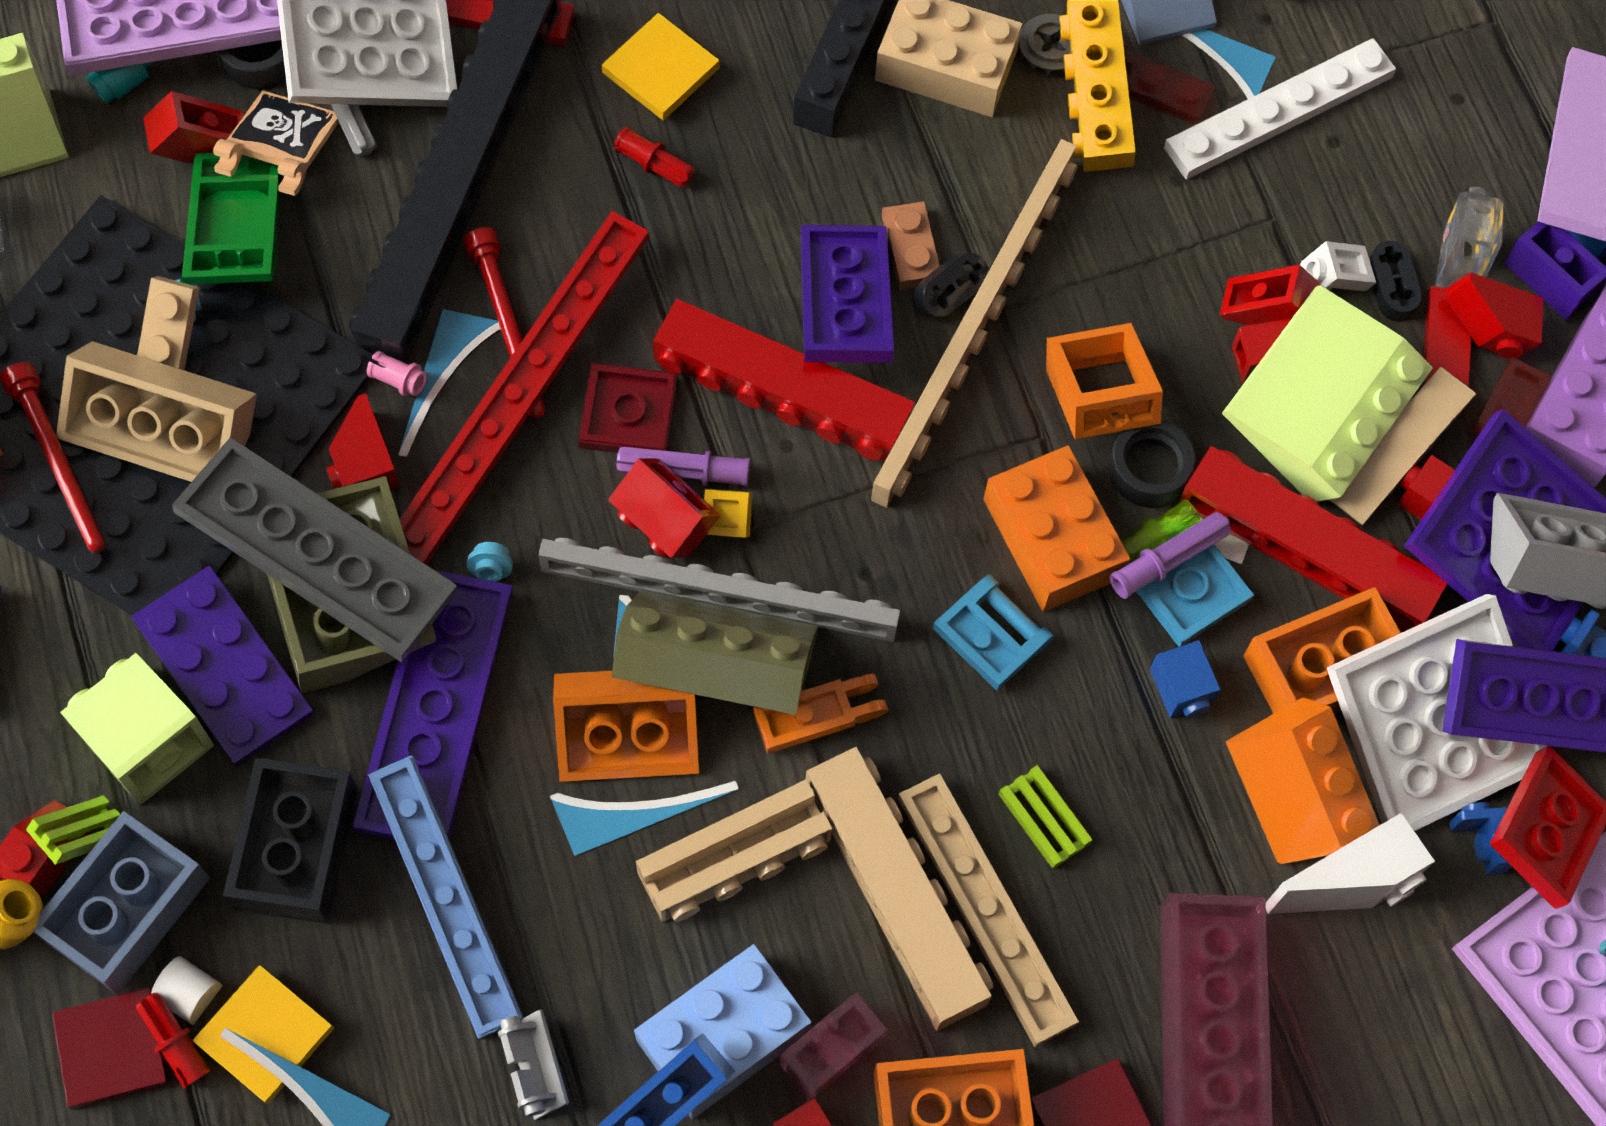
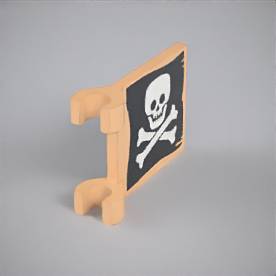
M262 90L228 139H220L216 143L213 153L216 156H220V160L214 167L215 172L232 177L238 168L242 155L279 165L278 174L284 175L282 182L278 186L279 192L296 196L302 186L308 167L339 123L334 111L307 103H289L287 97Z

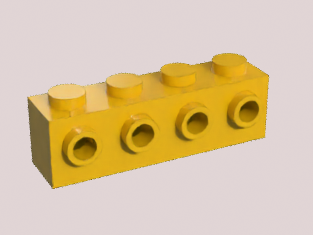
M1067 0V15H1060L1059 21L1061 40H1069L1071 54L1064 55L1066 80L1074 79L1075 93L1068 94L1070 119L1078 118L1079 133H1072V141L1076 145L1074 159L1082 158L1084 172L1134 167L1135 143L1118 0Z

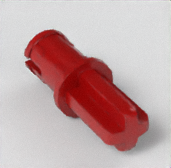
M628 126L624 127L615 139L614 150L643 166V171L648 174L653 171L679 187L688 186L694 176L695 169L665 151L663 143H654L639 135V133Z
M152 993L138 1002L136 1010L159 1045L154 1049L155 1052L161 1051L175 1072L183 1089L211 1071L188 1036L191 1030L189 1027L182 1030L160 994Z

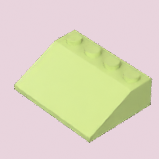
M1320 285L1314 288L1222 414L1301 494L1307 495L1316 501L1339 498L1344 494L1433 367L1404 337Z

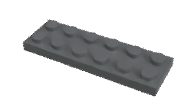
M231 437L172 504L175 514L400 662H403L457 593V585Z

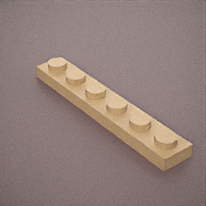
M939 773L899 793L898 800L1033 1046L1037 1047L1077 1026L1079 1023L1078 1019L941 774Z

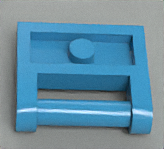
M988 574L934 622L933 630L998 691L1032 658L1040 654L1052 642L1055 635L1045 626L1040 628L998 588L1000 583L991 574ZM986 601L1027 641L1020 646L979 604Z

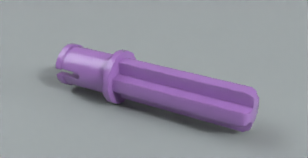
M621 447L617 454L616 465L617 471L620 473H628L638 458H659L681 479L702 481L703 486H707L708 482L748 486L750 458L740 459L711 456V451H706L705 455L631 447Z
M1214 512L1153 550L1148 548L1142 550L1140 558L1119 571L1110 574V582L1113 589L1121 598L1126 599L1132 593L1153 581L1161 582L1165 580L1166 573L1227 537L1231 532L1229 520L1220 512Z

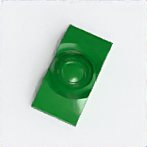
M195 153L182 270L183 283L193 285L273 281L278 262V220L282 208V192H279L278 188L282 182V175L278 174L279 165L242 155L235 174L229 177L215 172L214 167L219 162L220 156H216L214 153Z

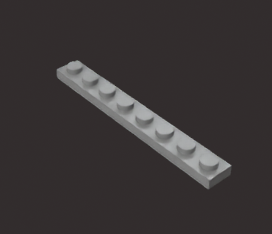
M556 538L555 541L542 539L538 554L541 572L639 592L647 590L816 624L819 625V628L894 642L900 610L891 608L888 603L883 601L867 600L863 603L848 600L845 595L834 591H822L818 594L803 591L800 586L789 582H778L776 585L758 582L755 577L744 573H734L732 576L717 574L709 567L699 564H690L687 567L672 565L666 559L654 555L644 556L643 559L627 556L623 551L614 547L604 546L600 547L599 550L582 547L580 543L569 538Z

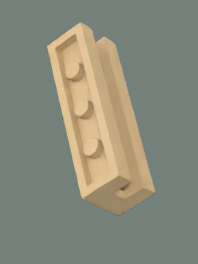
M807 779L637 860L638 875L662 923L673 918L674 922L683 921L700 910L698 905L716 897L717 901L726 900L743 889L741 884L757 876L761 881L769 879L785 869L784 863L798 856H801L802 860H807L823 852L827 848L826 843L831 841L832 826L825 813L819 812L814 802L815 794Z

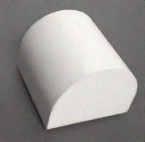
M182 956L173 959L161 972L152 988L151 994H160L172 1012L191 1025H194L223 985Z

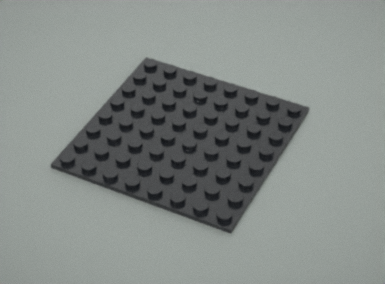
M102 195L97 198L0 314V374L7 367L19 362H30L34 365L41 380L38 386L40 392L37 395L55 434L57 433L66 357L92 341L137 355L151 278L160 276L171 280L182 279L185 244ZM250 282L193 284V286L200 287L198 297L201 310L195 311L196 321L193 322L184 371L256 393L251 432L245 447L293 478L370 378L367 375L369 361L376 365L379 362L372 359L373 354ZM0 381V448L4 455L0 456L1 535L131 616L209 565L217 576L220 574L235 552L173 511L172 504L189 486L190 481L58 439L105 539V547L102 551H90L21 402L15 401L13 397L8 396Z

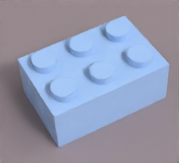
M753 944L634 1029L637 1043L657 1071L661 1070L702 1033L735 1070L722 1085L689 1113L693 1120L810 1034L811 1021Z

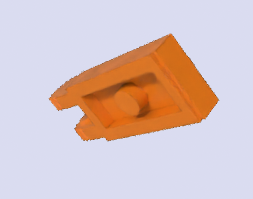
M867 674L841 682V679L804 690L802 691L796 715L753 707V714L767 754L854 727L855 723H864L887 713L889 710L885 700H874L851 708L847 698L868 693L878 687L876 675Z

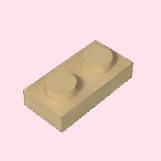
M160 276L151 278L137 356L185 370L200 287Z

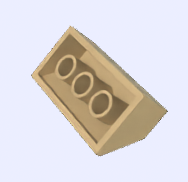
M92 341L66 357L56 436L60 440L192 482L230 437L245 446L251 432L257 394Z

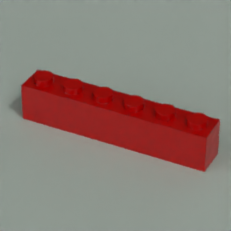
M677 298L653 340L654 360L668 372L687 374L696 378L702 386L709 390L720 391L721 389L736 396L741 403L755 409L762 407L769 410L789 425L798 426L801 424L816 431L822 439L828 442H842L855 448L861 456L872 461H886L915 406L914 401L824 362H804L803 353Z
M1210 446L1185 486L1178 505L1203 519L1214 512H1220L1230 522L1231 535L1343 599L1376 587L1399 631L1402 633L1426 622L1447 585V582L1442 580L1423 562H1416L1400 553L1393 543L1368 535L1361 531L1359 526L1352 520L1331 514L1322 509L1313 498L1292 492L1282 486L1280 481L1274 476L1265 472L1259 473L1243 464L1238 456L1226 450L1220 451Z

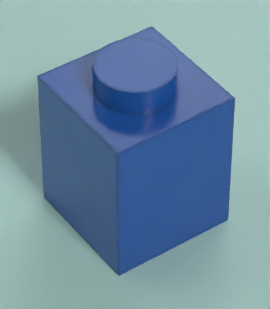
M1200 641L1157 654L1150 667V672L1170 718L1182 714L1187 719L1194 718L1208 712L1212 708L1211 705L1220 692V688Z

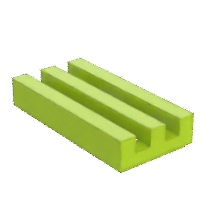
M1038 765L1030 769L1026 775H1021L1015 779L1011 785H1006L1000 789L998 795L1052 869L1091 844L1092 838ZM1030 784H1035L1076 842H1071ZM1021 791L1063 849L1061 852L1057 853L1015 794Z
M103 795L34 818L26 830L56 865L89 853L120 816V813L116 809L109 811L106 809L109 801ZM100 827L105 828V830H102L100 832L82 837L80 839L62 844L57 847L54 844L65 839L73 840L83 836L85 832Z

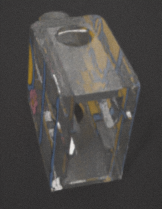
M1481 187L1467 188L1458 196L1444 228L1435 287L1447 288L1470 272L1486 277L1502 245L1503 202L1498 198L1489 197L1488 192ZM1465 242L1471 244L1473 252L1471 255L1464 257Z

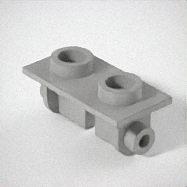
M543 1009L521 1020L519 1016H513L500 1021L502 1030L498 1032V1036L502 1041L507 1063H519L520 1070L511 1073L518 1099V1109H524L526 1117L533 1116L534 1120H537L569 1104Z

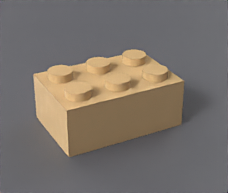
M898 0L877 53L875 81L993 117L1018 50L1022 23L950 0Z

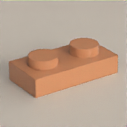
M924 201L884 207L882 209L883 224L887 230V241L899 290L916 287L920 281L940 266Z

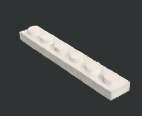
M1374 38L1166 139L1164 149L1187 180L1391 79L1396 68Z

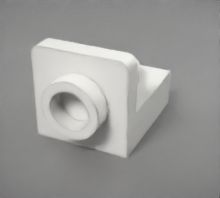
M1326 241L1300 264L1329 291L1332 288L1367 291L1376 284L1366 247L1362 245Z

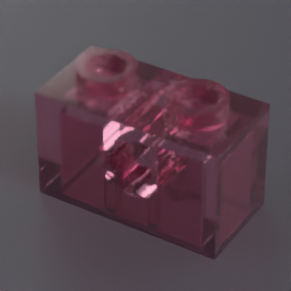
M855 992L781 1053L779 1065L808 1101L813 1098L816 1099L885 1041L888 1029L858 993Z

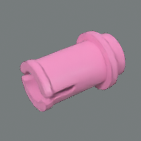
M377 351L372 356V359L378 361L379 364L376 365L369 361L367 367V375L369 377L376 378L398 388L399 393L405 397L409 395L417 396L422 391L427 375L426 372L421 370L420 365L416 363L408 365L381 351Z

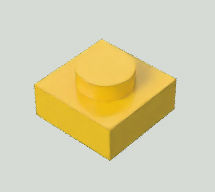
M705 489L704 500L721 515L707 535L750 537L753 492Z

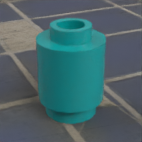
M148 62L89 73L85 79L98 96L108 104L113 99L121 100L150 77L146 68L151 64Z

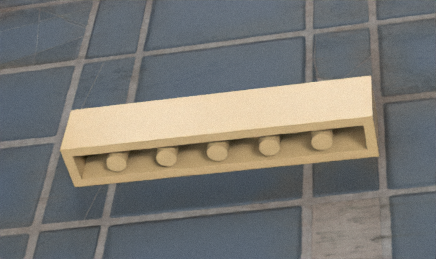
M854 747L807 770L806 779L815 794L814 802L820 813H825L832 826L834 840L935 1030L939 1031L986 1007L991 999L989 990L993 989L992 980L981 962L974 964L966 949L970 946L969 938L958 920L951 922L943 906L947 905V899L936 879L929 881L921 867L925 863L923 853L913 837L907 840L899 824L903 822V819L895 801L891 797L885 799L877 785V783L881 782V778L870 757L863 759L857 747Z

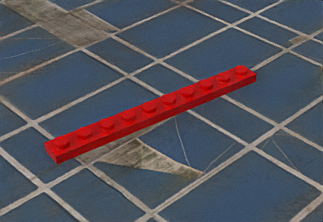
M611 211L399 519L410 555L428 565L649 240L648 230Z

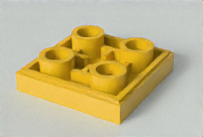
M657 13L602 64V73L664 121L708 80L720 66L719 59L661 14Z
M259 965L192 1041L268 1105L285 1084L243 1051L221 1038L220 1035L224 1028L299 1067L306 1062L334 1028Z

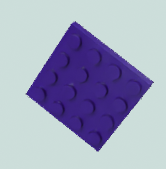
M1502 409L1492 415L1404 547L1468 602L1485 594L1495 595L1509 636L1517 645L1525 648L1552 651L1583 602L1570 599L1557 601L1547 595L1531 592L1518 594L1510 591L1502 584L1500 577L1490 563L1493 500L1498 492L1606 513V498L1505 409Z

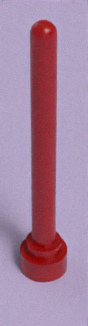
M478 228L464 236L463 244L468 258L474 260L475 264L480 265L511 358L522 342V337L496 261L499 257L498 251L501 246L496 231L493 228ZM542 397L530 413L532 418H541L545 413Z
M30 362L13 364L4 369L0 374L3 388L8 396L13 397L15 401L21 402L88 549L92 552H100L105 547V539L37 394L40 392L38 386L41 380L37 371Z

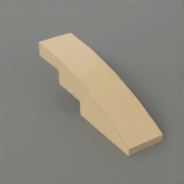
M1440 367L1405 406L1344 494L1339 498L1328 500L1363 527L1389 494H1392L1412 466L1420 462L1474 398L1476 393L1444 368Z

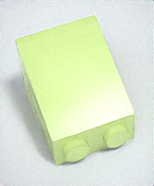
M23 33L0 39V177H4L69 158L50 89Z
M137 653L129 659H121L114 663L107 670L105 678L91 689L86 688L76 693L68 702V707L60 712L140 806L214 746L196 716Z

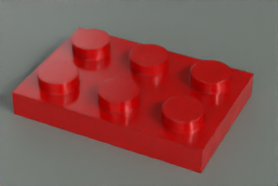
M1546 746L1535 752L1489 844L1554 909H1558L1570 903L1606 826V801L1551 746Z

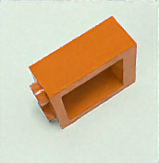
M1132 323L1047 338L1046 371L1075 440L1161 424L1163 390ZM1126 361L1135 381V384L1082 393L1072 370ZM1118 412L1116 415L1110 416L1112 413Z

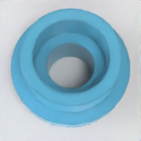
M480 543L474 547L473 552L468 556L467 568L478 579L497 582L508 577L512 572L513 561L509 556V551L499 543Z

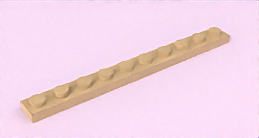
M1063 139L1060 140L873 483L871 501L887 508L894 495L899 497L903 495L912 473L907 471L913 459L921 461L931 441V437L927 435L933 423L937 425L942 423L950 406V401L946 400L951 388L959 390L969 370V366L965 365L970 353L977 356L982 349L988 332L983 330L989 319L993 321L998 319L1006 302V297L1002 296L1007 285L1015 287L1025 265L1020 262L1025 252L1032 254L1036 249L1043 230L1039 229L1043 218L1049 221L1052 219L1061 198L1056 196L1061 185L1068 188L1078 168V164L1073 163L1076 145Z

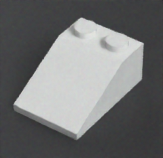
M1400 813L1283 882L1264 904V908L1268 914L1373 908L1385 900L1391 907L1415 892L1413 889L1427 880L1423 872L1435 861L1403 814Z

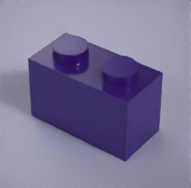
M1537 222L1518 238L1504 262L1535 293L1543 297L1544 301L1564 320H1568L1595 297L1606 281L1605 265L1565 229L1542 222Z

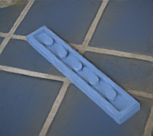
M412 755L368 774L477 1038L482 1039L501 1030L500 1021L506 1018L519 1016L520 1020L523 1019L522 1011L415 758Z

